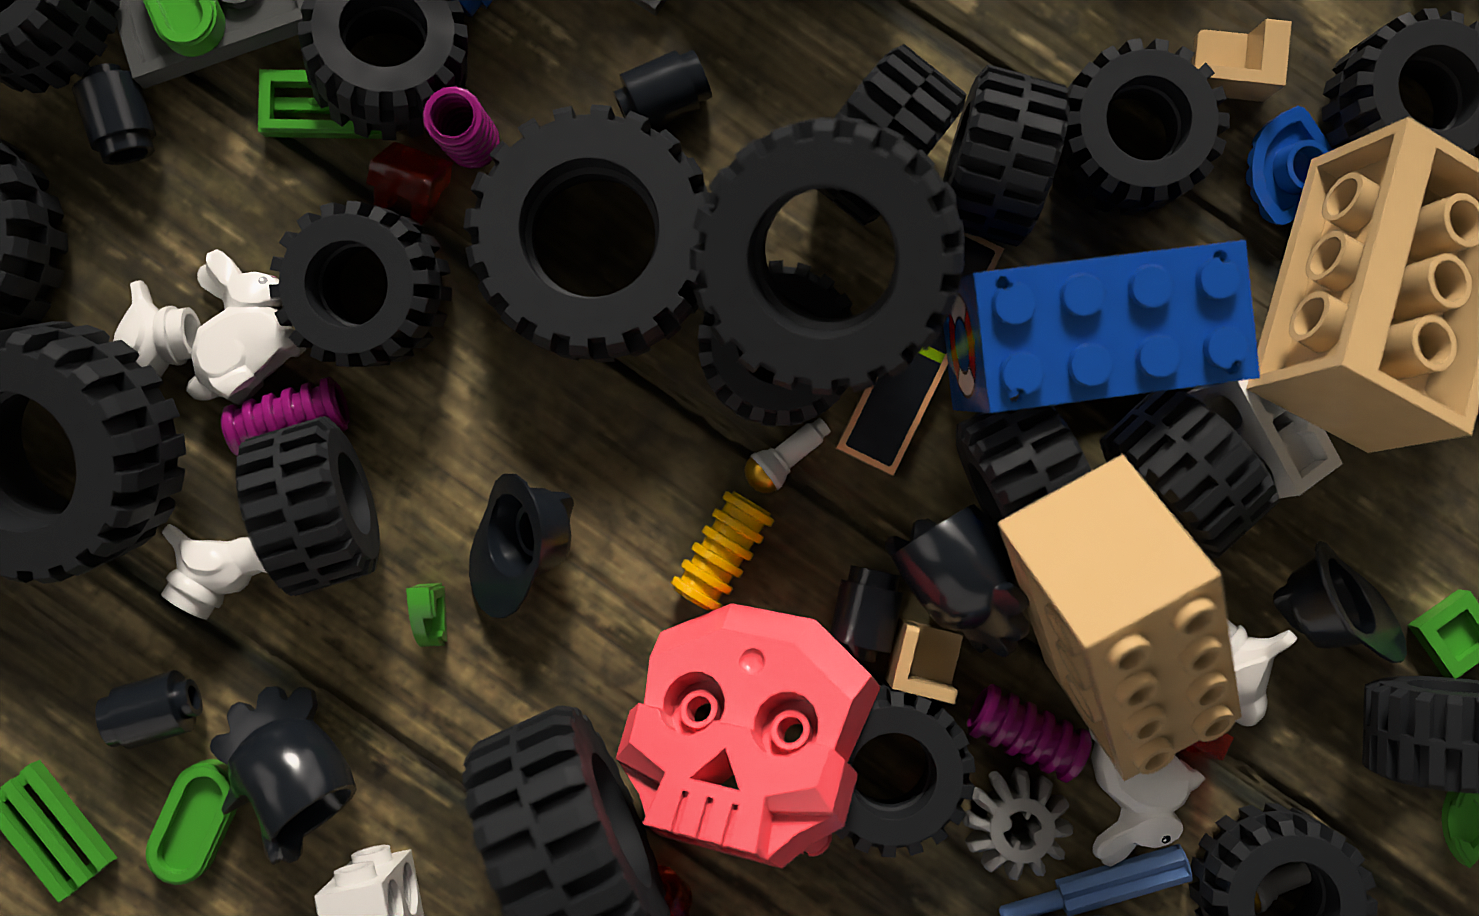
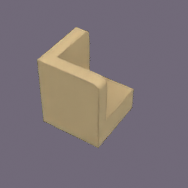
M1265 19L1249 34L1201 30L1194 37L1193 52L1195 54L1192 57V64L1199 69L1203 64L1207 63L1215 72L1207 80L1212 89L1223 86L1226 98L1263 102L1286 85L1292 21Z
M899 618L884 679L894 690L955 704L958 691L952 686V681L964 635L959 632Z

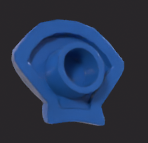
M1301 106L1286 110L1268 121L1253 138V148L1247 158L1249 169L1246 172L1245 179L1247 185L1251 187V197L1259 205V213L1262 218L1278 225L1287 224L1295 219L1311 159L1336 149L1331 147L1309 112Z

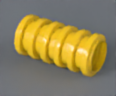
M726 491L722 499L726 501V504L722 510L715 508L712 516L716 520L712 527L705 525L701 532L706 535L701 544L694 542L691 549L695 552V555L691 561L684 559L681 567L685 571L681 578L674 576L670 582L675 587L674 591L709 612L723 607L719 599L723 593L730 595L733 587L729 583L733 576L740 578L743 574V570L739 568L744 559L750 561L754 556L749 550L754 542L761 544L764 536L759 534L764 525L771 527L774 523V519L770 517L771 513L735 491L732 493Z

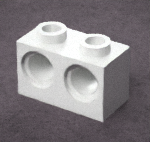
M1249 380L1202 385L1188 392V394L1207 405L1224 419L1254 450L1269 471L1278 491L1279 499L1300 496L1343 464L1325 430L1247 390Z
M390 845L373 846L353 853L351 855L352 861L346 866L335 870L334 877L314 896L318 916H424L412 850L391 853Z

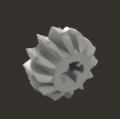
M1016 767L1014 769L1010 785H1007L998 771L989 773V782L994 790L986 794L981 788L975 787L972 799L981 809L965 811L966 815L962 819L965 826L975 829L965 839L971 852H983L981 863L989 872L997 870L1004 864L1005 873L1010 880H1019L1023 872L1024 863L1030 866L1036 876H1044L1046 870L1041 858L1046 853L1054 859H1064L1065 851L1054 839L1073 834V826L1069 821L1060 818L1069 808L1067 799L1061 794L1051 795L1053 783L1044 775L1035 778L1030 783L1028 772L1023 767ZM1016 812H1021L1024 816L1022 819L1024 830L1013 834L1010 830L1012 827L1010 816Z

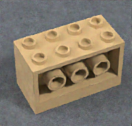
M1410 117L1311 159L1257 349L1260 378L1249 379L1246 389L1367 453L1471 436L1479 412V159Z
M1123 455L998 522L1019 588L1029 599L1030 606L1027 608L1044 662L1124 781L1139 773L1152 774L1161 770L1172 761L1175 753L1199 740L1208 742L1221 737L1232 728L1236 720L1242 717L1221 574Z

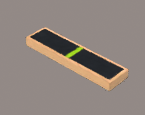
M964 233V266L961 277L972 273L994 271L1004 248L979 236ZM943 325L940 335L927 351L922 349L913 358L910 367L895 377L887 373L877 379L874 387L863 390L835 449L890 476H894L948 365Z

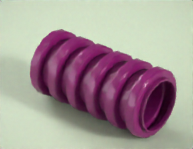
M456 86L445 87L433 93L426 102L423 111L424 126L429 135L450 159L461 167L475 169L482 168L491 163L492 158L489 154L500 143V135L478 99L468 90ZM472 122L466 132L459 136H454L455 131L460 125Z
M328 376L320 380L319 386H315L312 382L302 384L299 392L290 387L281 391V397L269 393L262 396L260 403L251 398L243 401L242 408L235 404L227 405L223 408L221 426L229 449L234 455L238 456L239 447L242 442H245V439L324 416L335 422L343 432L348 429L350 416L341 387L334 379Z
M990 684L981 691L968 717V735L974 738L984 735L986 736V744L992 747L1002 744L1004 753L1010 756L1020 753L1022 762L1029 765L1038 762L1040 771L1047 774L1056 771L1057 779L1062 782L1068 783L1078 776L1085 766L1091 751V734L1088 730L1079 728L1074 731L1072 722L1065 719L1056 722L1054 713L1044 710L1039 714L1037 713L1036 704L1025 702L1021 705L1019 704L1018 695L1008 693L1003 696L1001 695V687L995 684Z

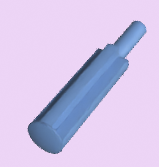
M1180 844L1125 859L1112 867L1104 865L1056 879V890L1001 905L999 914L1000 916H1039L1064 909L1067 916H1074L1191 882L1193 880L1192 870Z

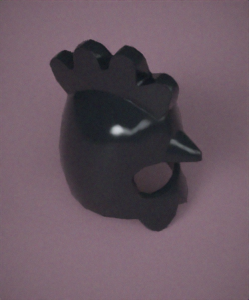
M975 504L966 507L940 524L930 519L917 520L913 523L910 541L898 536L888 537L884 548L892 557L900 575L911 592L939 626L948 630H962L975 650L982 653L991 649L995 654L1002 657H1007L1017 648V641L1029 634V624L1023 614V611L1030 606L1029 599L1014 584L1015 573L1001 535L989 517Z
M279 686L266 687L258 695L256 708L251 704L243 702L233 704L227 713L230 732L216 735L210 744V750L219 761L228 765L231 787L221 808L223 815L248 802L252 803L260 824L264 852L272 865L279 863L281 860L287 863L297 861L303 854V837L337 814L353 798L357 790L351 768L342 752L329 735L313 721L318 703L315 691L308 687L297 688L289 698L285 690Z

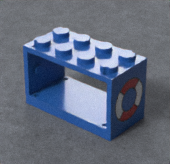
M1246 240L972 273L961 277L958 296L951 315L947 316L943 324L953 410L993 413L1260 378ZM1019 394V397L1015 402H1012L1010 400V398Z

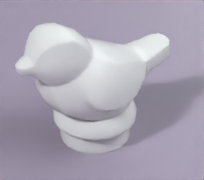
M141 280L134 281L130 284L132 304L121 320L113 341L122 340L131 346L140 355L136 362L141 367L151 365L161 377L170 364L178 366L185 364L188 359H192L191 351L197 330L201 324L196 313L191 308L177 309L175 306H166L159 310L153 304L147 285Z
M168 524L162 531L164 537L174 548L177 569L167 575L168 584L161 595L173 605L196 617L207 620L215 607H221L225 594L240 592L249 584L252 576L261 572L267 573L261 565L249 537H240L232 541L191 540L171 524Z
M1228 620L1242 716L1235 722L1243 726H1253L1266 713L1268 704L1266 689L1274 658L1277 654L1290 647L1297 640V637L1290 630L1271 638L1248 637L1244 627L1241 625L1236 627Z

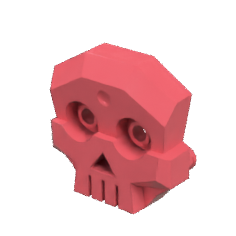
M731 603L660 632L649 659L644 704L638 703L629 711L616 755V760L620 763L640 795L646 815L643 825L661 837L781 869L800 853L804 855V851L808 853L809 857L822 854L828 849L832 841V833L843 828L845 825L858 776L857 772L848 764V761L881 687L872 675L815 619ZM711 704L709 716L703 721L696 722L695 713L701 705ZM794 724H802L803 733L801 737L793 743H786L785 733L787 729ZM734 774L739 790L721 785Z

